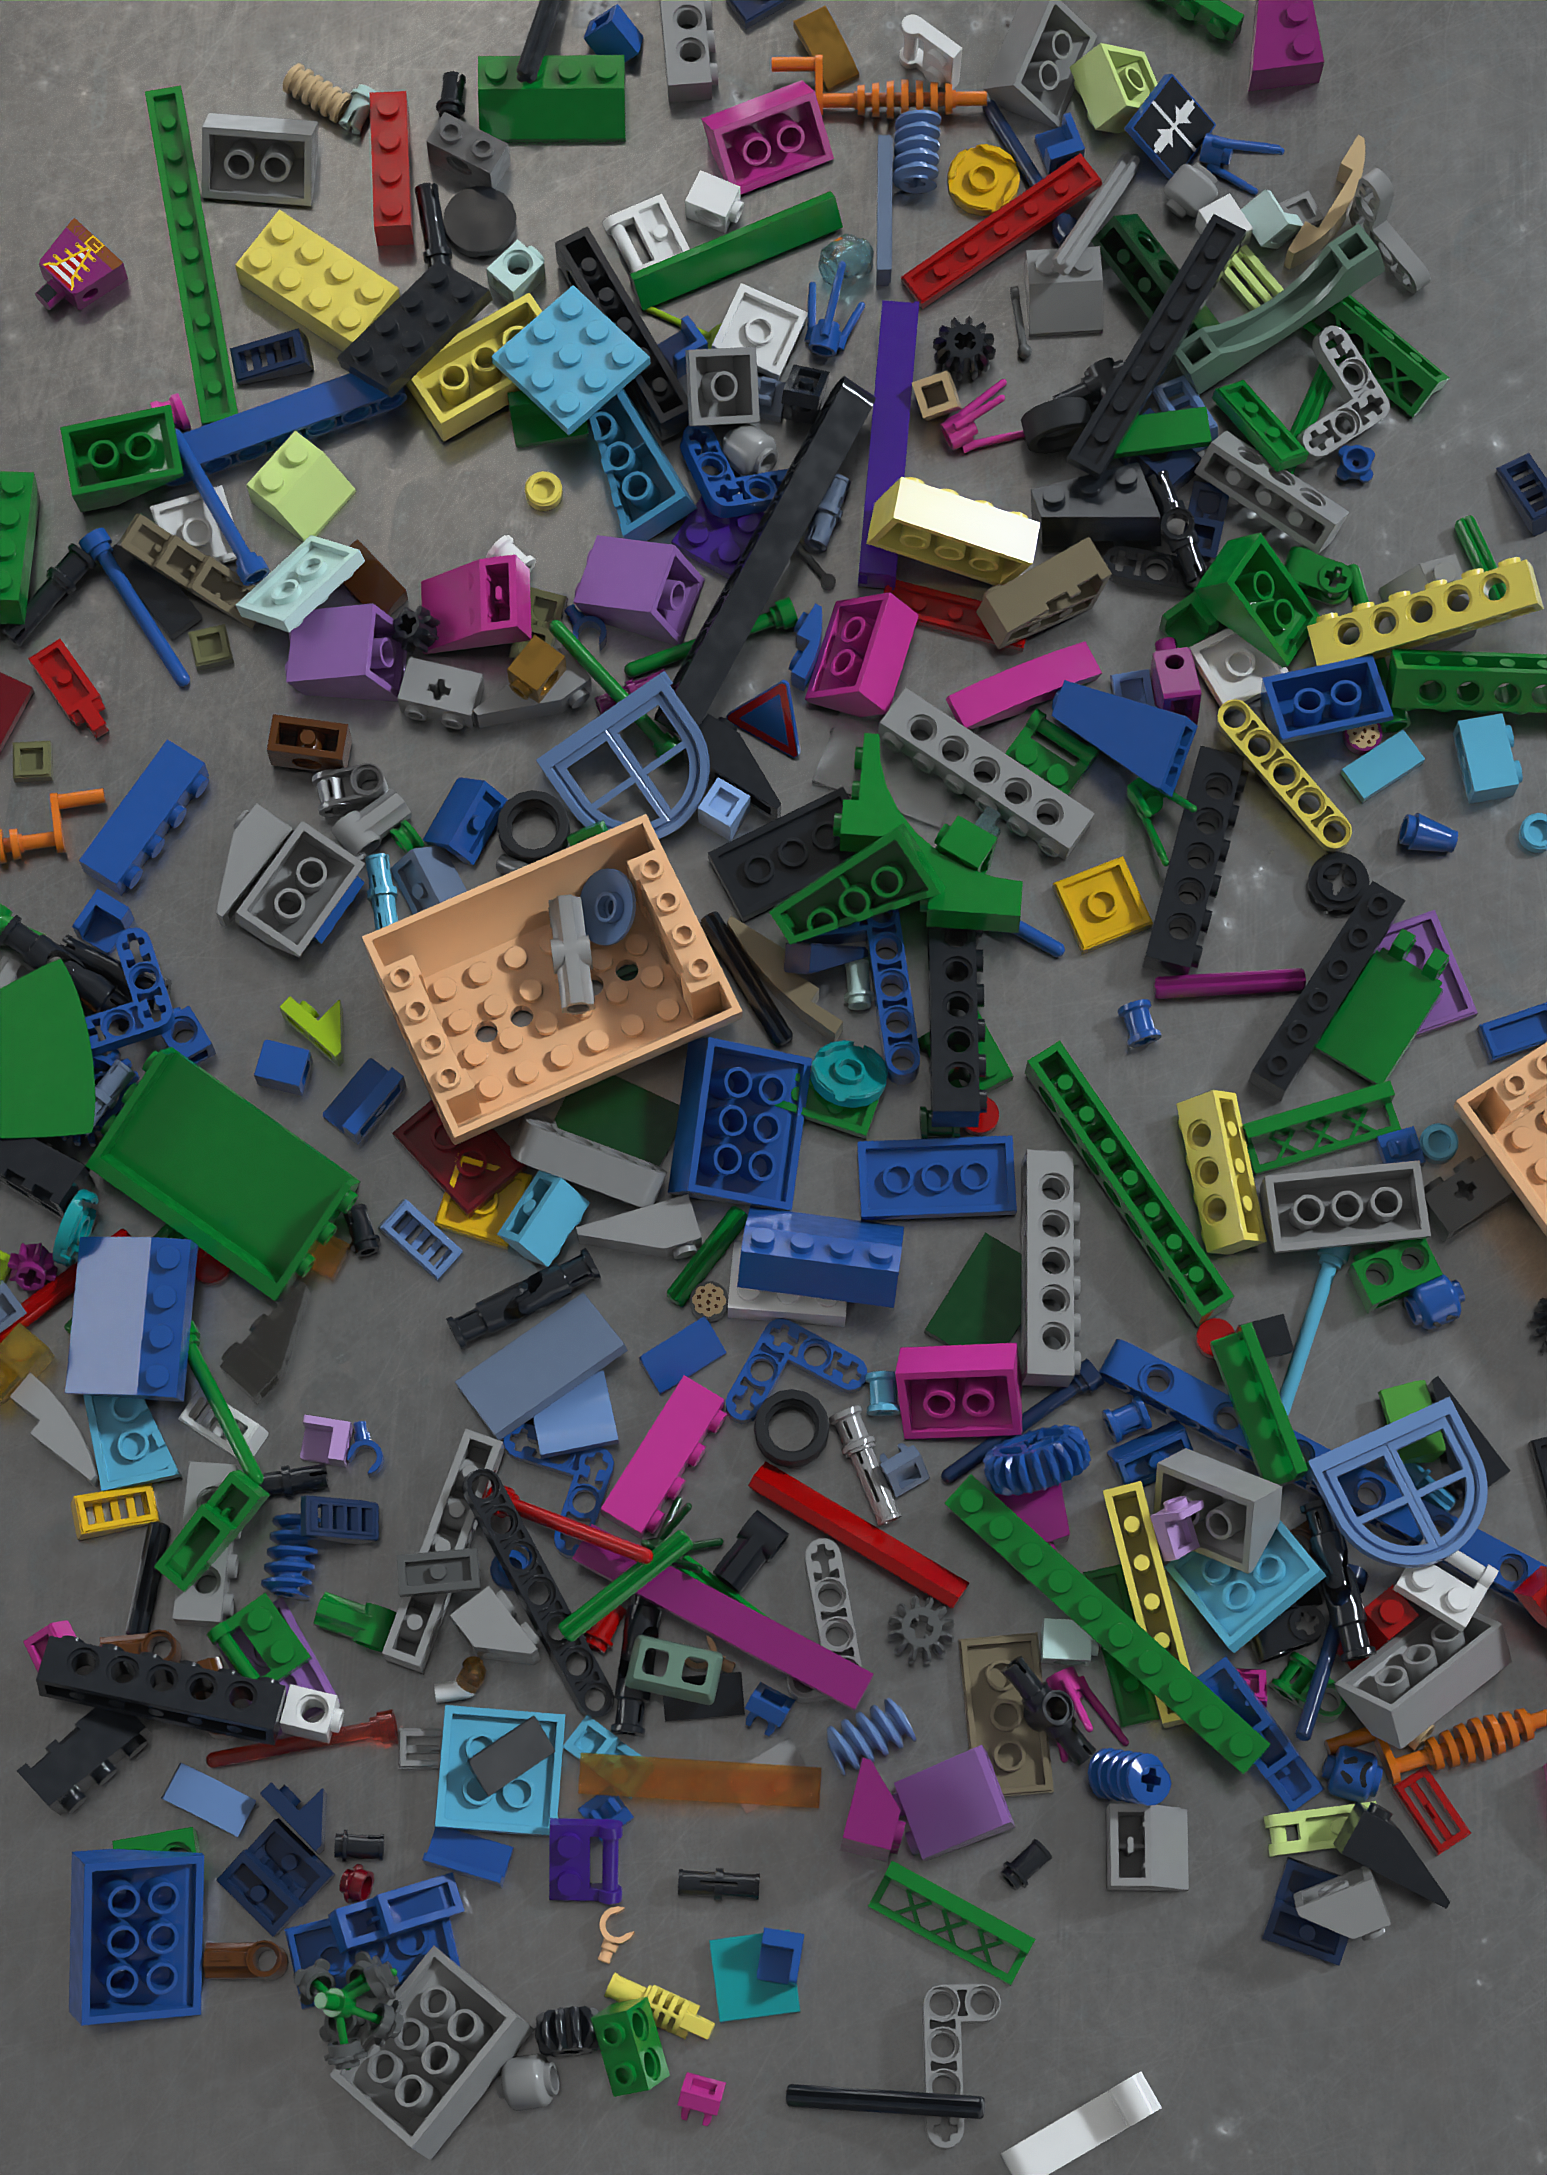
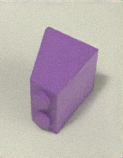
M597 535L593 548L588 553L587 565L581 582L578 583L575 589L573 603L586 616H595L601 619L604 624L676 646L684 641L705 579L675 545Z
M373 603L314 609L303 619V622L298 627L289 632L290 650L289 659L285 665L286 682L304 695L397 702L405 673L407 651L401 649V644L392 639V635L396 633L394 623L392 622L393 618Z
M982 1745L894 1782L897 1793L891 1795L900 1808L899 1818L906 1815L911 1831L905 1833L908 1845L913 1856L920 1854L925 1862L1015 1828L990 1758Z

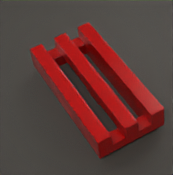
M1426 1765L1391 1788L1436 1857L1471 1834ZM1421 1778L1423 1779L1458 1833L1455 1835L1450 1833L1416 1781ZM1405 1788H1410L1445 1840L1443 1843L1439 1842L1404 1790Z

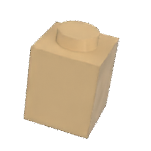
M947 370L912 382L922 417L926 421L962 410L952 376Z

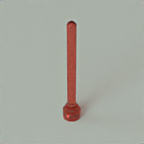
M393 1709L379 1711L376 1713L377 1716L369 1718L370 1722L341 1727L339 1733L332 1732L329 1744L292 1736L277 1739L275 1746L256 1743L214 1751L207 1755L206 1763L211 1768H217L367 1738H373V1741L381 1740L382 1744L398 1741L395 1713Z

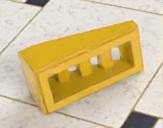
M152 1483L77 1495L71 1501V1510L78 1540L147 1526L150 1522H159ZM133 1497H141L144 1515L137 1516ZM123 1499L128 1516L125 1519H121L118 1501ZM106 1503L109 1505L112 1520L105 1522L102 1504ZM92 1507L95 1524H88L85 1508Z

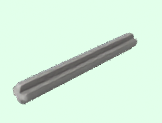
M1129 152L1121 155L1052 258L1053 264L1051 269L1054 273L1059 272L1062 276L1070 273L1139 169L1140 159L1137 155L1132 156Z

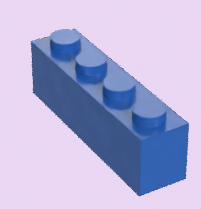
M167 739L79 859L83 871L121 896L127 888L132 889L140 880L143 874V869L141 868L149 857L155 858L162 850L165 843L164 837L170 828L178 827L187 813L186 806L193 797L198 798L206 789L209 782V774L205 763Z

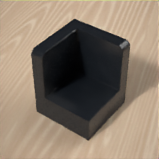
M1284 1314L1252 1322L1266 1360L1292 1353L1294 1347ZM1238 1325V1327H1237L1235 1333H1237V1331H1238V1329H1239V1327H1240L1241 1325Z

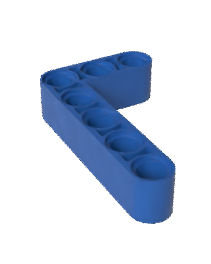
M899 909L886 911L891 917L886 923H877L872 918L854 922L850 927L838 928L800 941L834 945L866 941L867 949H869L868 960L882 1056L888 1071L887 1078L897 1085H906L914 1081L919 1073L920 1050ZM889 947L896 952V956L893 959L884 960L876 952L880 948ZM892 983L898 985L902 992L894 997L887 996L882 992V987ZM893 1020H900L906 1024L907 1029L902 1033H893L887 1028V1024ZM897 1057H906L910 1059L913 1066L907 1070H899L893 1066L892 1061Z

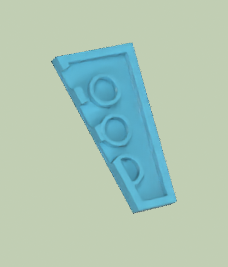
M83 1395L101 1491L181 1477L145 1399Z

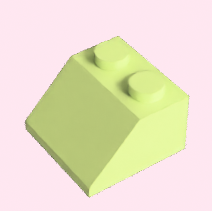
M1104 43L1098 44L1069 67L1075 80V89L1084 101L1088 111V120L1095 130L1112 133L1124 132L1125 126L1158 84L1145 52Z
M297 431L293 432L246 484L251 502L302 542L310 535L317 536L356 492L355 488L326 454Z

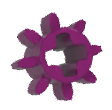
M22 1243L19 1254L11 1253L8 1267L12 1269L9 1280L16 1281L24 1291L41 1289L46 1285V1280L55 1281L58 1267L54 1265L53 1253H49L42 1246V1243L28 1245Z

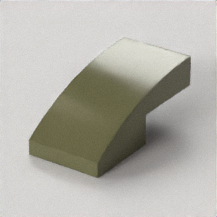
M530 587L532 638L536 635L551 647H554L556 638L549 631V624L553 620L562 622L568 598ZM529 641L513 643L509 658L516 659Z

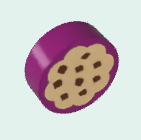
M1379 723L1344 730L1343 733L1345 746L1351 752L1358 755H1364L1377 747L1382 739V728Z

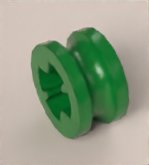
M405 819L400 822L401 826L399 829L392 828L389 830L392 839L405 855L411 849L425 847L419 834Z

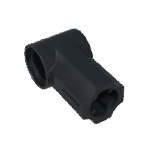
M756 1510L744 1524L736 1537L738 1540L716 1566L713 1574L740 1594L764 1562H769L787 1540L789 1533L762 1512Z

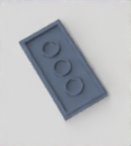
M583 1292L456 1380L455 1383L496 1439L501 1440L628 1350L623 1341Z

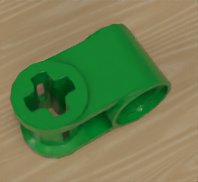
M1297 546L1290 548L1284 566L1306 597L1329 606L1341 605L1347 600L1353 578L1352 572L1347 565L1318 555L1307 548ZM1333 580L1340 582L1336 585V588L1329 586Z
M1292 1651L1289 1655L1290 1662L1277 1679H1271L1269 1685L1284 1699L1303 1710L1316 1665L1303 1655ZM1298 1672H1300V1675L1297 1677V1679L1294 1681V1683H1293V1684H1290V1682H1291V1680L1294 1678V1676H1295ZM1330 1677L1325 1693H1330L1336 1697L1338 1708L1334 1711H1325L1320 1707L1317 1721L1322 1723L1336 1721L1341 1717L1347 1705L1336 1691V1682Z

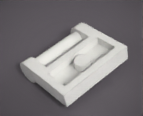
M914 14L907 15L902 20L901 31L904 35V47L900 50V64L906 69L917 68L924 73L925 78L929 82H938V87L941 86L945 89V83L952 84L953 90L960 80L963 48L921 17ZM919 39L924 42V51L918 48Z
M662 194L612 214L602 223L607 234L613 236L630 270L629 274L690 249ZM634 223L652 261L642 264L625 230L626 226Z
M1424 1538L1421 1540L1419 1545L1426 1544ZM1459 1550L1446 1558L1445 1561L1477 1580L1474 1588L1434 1564L1418 1568H1405L1393 1590L1460 1632L1466 1628L1499 1570L1489 1564L1487 1567L1483 1566Z

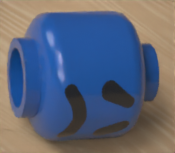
M1444 1274L1409 1290L1408 1296L1404 1297V1304L1412 1322L1416 1326L1421 1324L1428 1330L1458 1319L1461 1315V1303L1465 1301V1294L1460 1283L1457 1280L1450 1281Z
M1343 1745L1338 1748L1335 1756L1327 1754L1321 1777L1328 1779L1327 1789L1330 1794L1353 1802L1363 1803L1369 1796H1376L1382 1778L1383 1767L1378 1765V1759L1373 1753Z

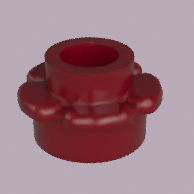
M356 1864L352 1870L347 1869L343 1873L339 1885L340 1892L344 1893L345 1902L367 1900L373 1888L374 1874L364 1870L362 1864Z

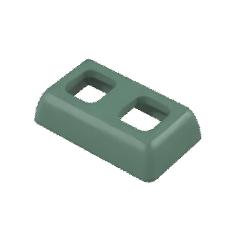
M638 1635L634 1640L625 1684L627 1687L712 1705L715 1701L724 1657L720 1652ZM648 1649L664 1651L669 1655L664 1676L658 1677L643 1672V1661ZM687 1658L700 1659L708 1663L707 1675L703 1685H694L682 1680L684 1662Z

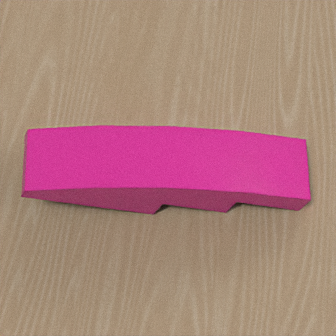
M1086 641L983 679L949 695L946 701L956 721L970 730L1022 714L1031 705L1053 699L1056 692L1061 690L1064 680L1082 685L1097 680L1102 672Z

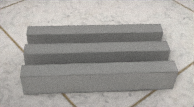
M398 1728V1770H439L440 1760H407V1754H441V1745H407V1738H442L443 1728Z

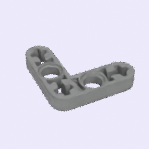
M1374 168L1358 181L1349 213L1350 221L1353 227L1358 223L1378 247L1386 267L1409 292L1416 293L1430 283L1429 271L1388 223L1387 217L1394 197V188L1387 175L1382 170Z
M1329 326L1319 332L1314 337L1312 349L1345 404L1310 425L1297 436V440L1309 453L1307 461L1322 459L1384 419L1390 410V403L1383 389L1349 335L1338 326ZM1334 339L1337 346L1329 350L1325 343ZM1345 355L1347 359L1337 365L1335 361ZM1345 367H1352L1357 371L1359 375L1357 385H1351L1344 379L1343 370ZM1374 402L1377 408L1360 418L1357 411L1367 404ZM1337 416H1343L1350 422L1351 430L1349 434H1342L1336 429L1335 419ZM1325 432L1328 439L1312 449L1309 442Z

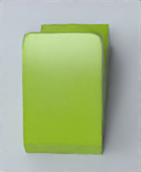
M289 996L279 1007L283 1018L340 1067L344 1062V1024L341 1001L338 1000L317 1020L319 1014L311 1005L304 1000L297 1003Z

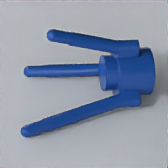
M1206 133L1199 162L1207 163V170L1212 174L1219 175L1239 188L1246 190L1252 195H1256L1258 193L1257 188L1221 168L1222 164H1230L1234 149L1278 155L1284 154L1285 150L1277 144L1228 139Z
M841 261L838 265L825 319H820L818 324H816V283H809L808 324L804 341L809 343L808 349L811 352L825 357L835 356L837 350L844 351L847 338L865 308L864 302H860L842 332L839 330L840 325L833 321L846 267L844 261Z

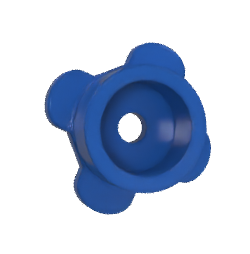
M1344 445L1339 449L1338 456L1341 458V462L1336 474L1341 480L1354 478L1367 483L1373 478L1371 464L1375 458V453L1371 448L1361 445ZM1357 461L1359 466H1353L1352 462Z

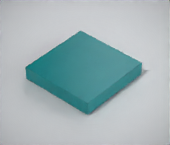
M763 1933L709 1940L720 2023L801 2012L797 1984L796 1986L757 1979Z

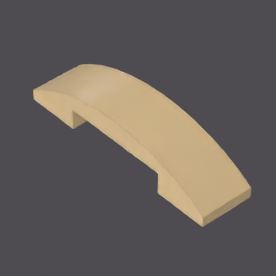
M1360 135L1356 137L1340 164L1336 180L1345 185L1322 223L1317 228L1306 221L1304 222L1287 250L1284 267L1292 269L1313 257L1330 242L1345 222L1352 206L1358 181L1363 173L1365 162L1364 137Z

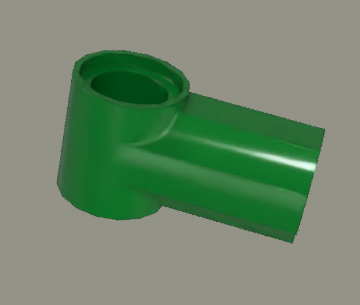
M325 1591L317 1607L313 1624L322 1629L353 1638V1642L363 1647L382 1652L397 1613L376 1604L366 1603V1605Z

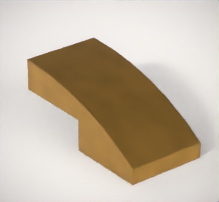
M826 6L793 21V28L810 56L823 54V86L827 93L859 78L860 74L853 57Z

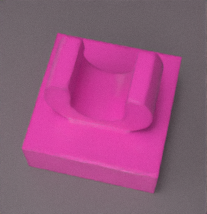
M687 2072L677 2104L682 2106V2120L687 2121L689 2112L693 2109L704 2113L702 2125L708 2126L712 2116L718 2115L726 2082Z

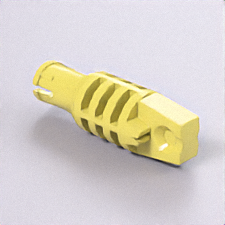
M618 1973L613 1974L604 1995L618 2002L648 1996L656 2027L682 2039H686L688 2032L709 2039L715 2026L714 2022L697 2015L700 2008L699 2005L656 1985H649L646 1988L620 1976Z

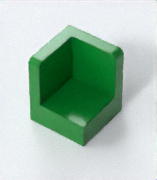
M1194 591L1162 615L1159 629L1166 637L1175 638L1178 648H1189L1218 631L1220 621L1214 618Z

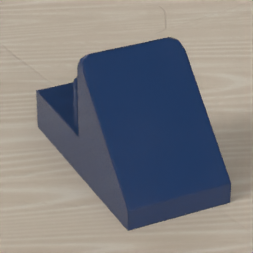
M272 1782L260 1792V1795L320 1855L325 1850L326 1791L322 1788L309 1802L298 1810L296 1806L301 1801L285 1784L280 1789Z

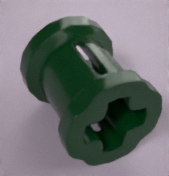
M920 1106V1139L942 1136L960 1137V1127H931V1110H928L926 1106Z

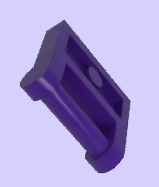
M550 1818L549 1900L599 1901L604 1904H617L622 1901V1886L618 1884L619 1839L623 1836V1823L615 1819ZM591 1837H600L602 1839V1883H590Z

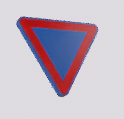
M781 680L727 714L726 719L735 726L790 757L796 758L801 753L788 681Z

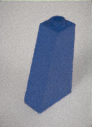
M1064 680L1061 690H1058L1053 698V712L1051 716L1166 796L1172 797L1198 726L1187 716Z

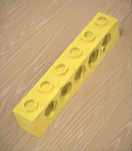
M1513 557L1499 562V568L1484 572L1483 568L1466 571L1461 574L1462 579L1450 583H1447L1445 579L1430 582L1424 586L1425 590L1411 594L1410 591H1401L1388 596L1389 601L1374 605V602H1365L1352 607L1353 612L1338 616V613H1329L1316 618L1315 624L1307 626L1316 664L1320 666L1372 654L1374 660L1390 656L1392 649H1413L1543 610L1533 566L1527 559L1521 561L1520 557ZM1497 583L1505 584V595L1499 600H1490L1488 597L1490 588ZM1461 594L1468 595V606L1463 611H1453L1452 602L1455 597ZM1425 605L1432 606L1431 618L1423 623L1416 622L1415 615L1417 610ZM1389 616L1395 617V628L1390 633L1381 634L1379 631L1381 621ZM1349 628H1359L1358 640L1351 645H1345L1343 642L1344 633Z

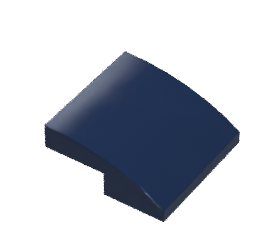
M277 1818L268 1825L248 1849L243 1850L216 1881L274 1937L319 1893L335 1873Z
M1287 1857L1262 1939L1340 1966L1349 1938L1300 1917L1294 1900V1893L1340 1875Z

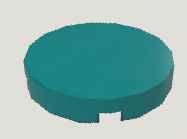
M842 1040L830 1042L818 1050L811 1064L810 1080L814 1089L825 1100L838 1106L856 1108L867 1106L879 1099L886 1087L888 1071L883 1058L873 1048L866 1045L862 1048L855 1046L854 1041Z
M82 1189L73 1197L56 1235L53 1247L54 1262L66 1267L76 1262V1258L71 1256L74 1252H79L80 1237H90L97 1217L96 1210L91 1208L92 1203L96 1205L99 1203L96 1193Z

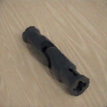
M15 915L2 931L0 945H8L24 957L23 962L35 970L46 965L47 961L53 957L67 959L68 962L64 964L72 977L81 1003L96 1014L132 1002L116 991V985L105 977L91 970H85L86 967L82 961L45 934L39 936L21 923L22 918L18 915ZM126 1019L114 1020L119 1025L118 1030L124 1032L130 1025Z
M584 1248L580 1250V1255L561 1265L554 1263L532 1274L527 1279L475 1303L474 1309L456 1318L450 1316L446 1318V1321L460 1349L467 1347V1342L487 1332L493 1334L534 1313L536 1310L572 1294L573 1288L591 1279L597 1281L601 1279V1276L590 1253ZM512 1299L518 1305L515 1308H506Z
M1323 1499L1306 1503L1300 1506L1301 1514L1306 1515L1312 1536L1309 1539L1313 1558L1326 1575L1321 1580V1586L1332 1627L1334 1630H1338L1344 1653L1341 1655V1660L1345 1663L1377 1654L1374 1646H1370L1364 1624L1367 1621V1616L1354 1572L1348 1566V1548L1345 1537L1338 1530ZM1351 1586L1349 1601L1342 1606H1338L1333 1600L1330 1591H1344Z
M636 1594L632 1595L631 1605L626 1607L621 1656L614 1695L618 1703L615 1723L611 1725L610 1732L620 1735L644 1737L645 1728H643L645 1705L650 1702L651 1692L629 1688L626 1686L625 1680L635 1637L645 1635L659 1638L662 1610ZM648 1649L643 1661L642 1670L649 1675H654L655 1649Z

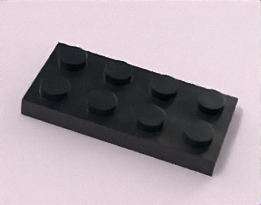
M438 260L337 357L341 368L392 398L493 300L489 289Z
M844 787L708 852V859L742 922L780 904L858 853L840 851V836H833L835 813L842 814L843 799L850 800Z

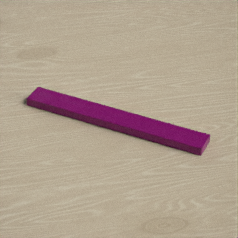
M591 1524V1526H590V1527L596 1528V1529H598V1530L604 1531L603 1529H601V1528H599V1527H597V1526H595V1525H593V1524ZM584 1541L581 1542L572 1558L574 1562L611 1582L637 1563V1561ZM672 1566L667 1567L634 1593L853 1711L858 1707L874 1677V1674Z

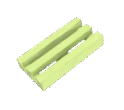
M1245 244L1234 255L1222 278L1247 308L1252 311L1261 305L1231 271L1232 267H1235L1246 280L1249 287L1257 293L1264 303L1273 297L1242 260L1274 297L1284 289Z

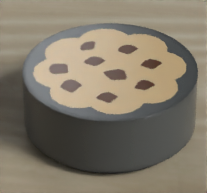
M705 1281L698 1284L690 1294L692 1313L698 1319L705 1316L709 1322L721 1319L728 1310V1293L722 1285L714 1281Z

